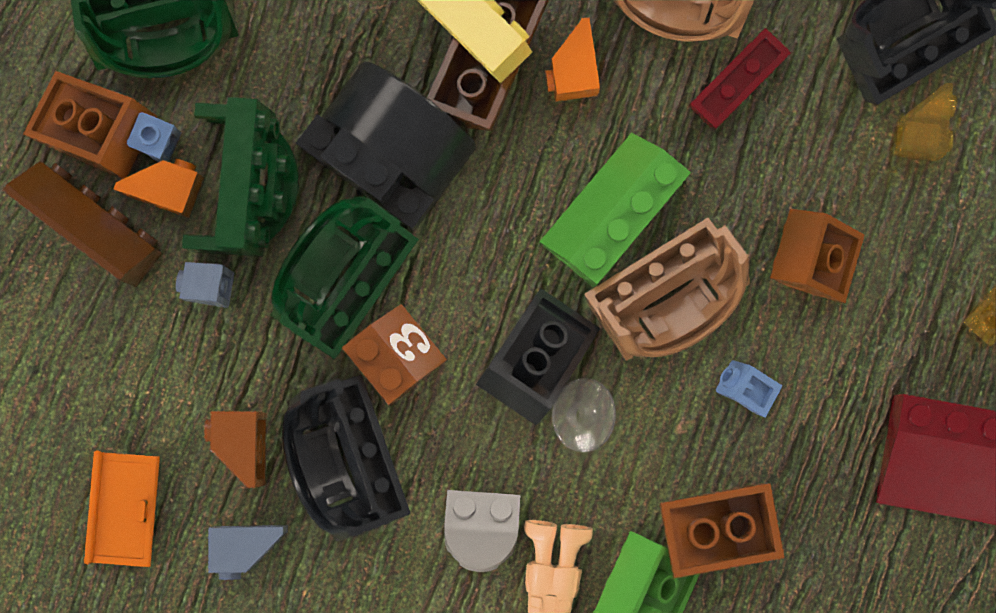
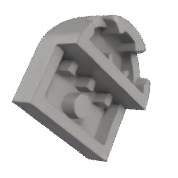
M447 490L444 526L445 545L447 551L459 562L461 567L475 572H488L497 569L500 564L513 555L518 538L520 495Z

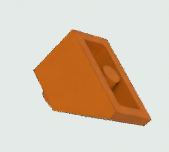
M590 17L581 19L551 59V70L545 71L547 91H554L555 102L593 97L599 94L600 84Z
M176 158L174 164L162 160L117 181L114 190L124 196L189 218L204 178L198 172H195L196 165Z

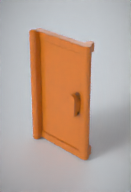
M94 451L84 555L85 564L102 563L151 567L160 456Z

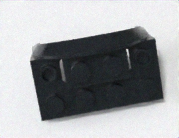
M864 0L855 10L845 30V34L836 38L864 100L878 105L995 36L996 21L990 9L996 10V0H939L943 8L942 12L939 11L935 0ZM936 20L932 25L928 26L922 31L916 33L915 35L899 43L893 48L887 49L896 41H898L905 35L909 34L910 32Z
M362 374L340 381L339 378L303 390L287 401L288 408L282 425V442L287 468L302 505L321 529L333 535L335 541H340L387 525L391 521L411 514ZM322 424L328 425V427L302 435L304 430ZM335 432L339 436L343 451L345 453L349 468L351 470L355 482V487L351 482V479L347 473L344 462L342 460ZM353 496L352 500L334 507L327 506L328 504Z

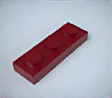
M764 28L690 103L689 107L715 131L791 52L769 30Z

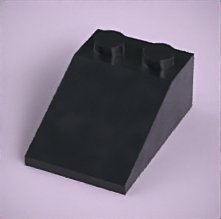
M540 288L476 385L537 425L552 408L601 328Z

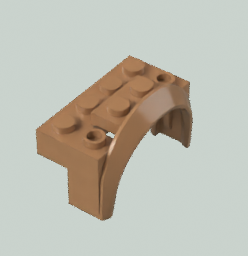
M755 0L613 1L630 19L645 30L671 40L695 42L714 40L727 35L738 39ZM712 2L714 7L709 22L704 24L710 4Z
M706 218L584 295L588 306L626 361L634 356H667L698 343L714 332L733 313L744 295L746 286L750 285L748 255L726 225L717 230L711 220ZM702 279L708 280L710 285L718 294V300L714 297V295L711 293V291L708 289V287ZM692 280L687 286H685L675 295L671 296L667 300L649 309L644 310L651 303L660 299L661 297L668 294L677 287L681 286L685 282ZM639 319H640V321L642 322V324L645 326V328L647 329V331L649 332V334L651 335L652 338H650L649 335L646 333V331L644 330V328H643L642 325L640 324Z

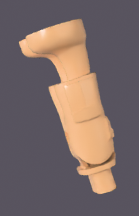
M525 520L524 532L533 540L535 546V560L527 563L525 586L528 592V613H571L573 600L580 589L582 570L574 565L576 556L581 546L591 541L593 528L576 524L561 525L558 565H552V549L557 525L542 520Z

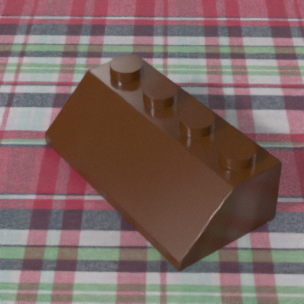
M494 0L505 12L501 17L509 25L516 21L527 32L529 38L526 42L529 46L549 0ZM453 38L427 98L460 126L468 129L492 131L520 65L500 83Z
M39 161L6 184L2 191L105 270L129 285L137 287L163 254L154 247L158 240L142 228L137 233L126 225L130 220L113 206L108 211L100 206L97 202L101 197L84 184L78 189L70 183L69 180L73 175L57 163L49 167Z

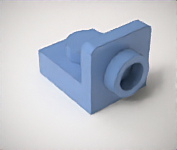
M141 112L127 140V145L149 155L157 162L162 160L169 162L181 132L174 125Z
M732 360L729 366L722 372L716 392L733 399L755 414L766 418L782 385L751 365Z

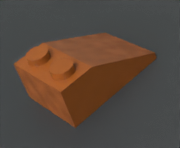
M55 71L23 134L98 170L124 179L128 176L140 152L127 145V140L139 113L143 112L157 118V115L131 97Z
M770 483L752 484L660 503L673 578L784 558Z

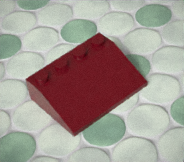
M907 394L893 395L876 503L996 525V411Z

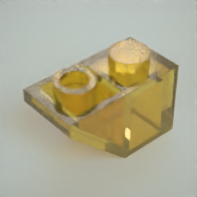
M945 83L897 121L895 157L938 161L946 156V152H950L953 144V131L949 130L950 117L954 116L957 106V97L952 95V83Z

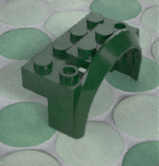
M71 0L75 32L85 46L97 70L110 69L118 73L140 78L175 76L201 65L218 53L228 39L239 36L232 0ZM191 17L188 21L168 29L135 32L138 29ZM200 20H202L204 23L206 39L204 37L203 26ZM128 37L130 38L133 59L128 56L126 43Z
M228 97L227 104L195 103L194 116L196 119H205L208 123L225 125L215 236L184 234L182 248L193 253L263 257L264 248H268L270 240L282 230L290 218L296 204L299 189L297 162L289 143L280 133L279 119L276 118V114L255 98ZM267 164L268 181L264 195L263 185L259 184L260 169H265ZM258 217L265 219L263 223L258 221Z
M354 195L353 198L336 202L323 211L306 228L286 256L273 285V311L270 315L283 326L335 360L342 347L348 342L419 239L401 227V221L369 198ZM342 226L359 238V243L337 227ZM358 252L357 257L350 265L346 273L343 275L339 283L336 285V287L331 292L329 297L325 299L329 290L331 289L332 285L334 284L340 273L343 271V269L346 267L349 261L354 257V255ZM294 287L317 303L312 304L297 294Z

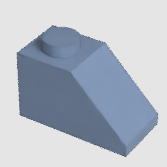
M185 262L184 271L179 270L177 275L176 292H180L179 299L186 302L229 308L235 273L224 265Z
M288 525L213 526L208 528V573H219L220 580L241 579V573L250 571L287 534Z

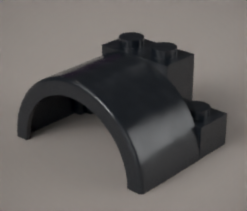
M366 61L360 64L323 115L319 116L317 114L296 142L299 149L325 168L333 171L413 232H415L476 150V144L469 134L441 108L402 79L384 68ZM335 127L340 129L337 135H335L337 132ZM403 176L409 179L416 187L409 189L401 186L400 183Z

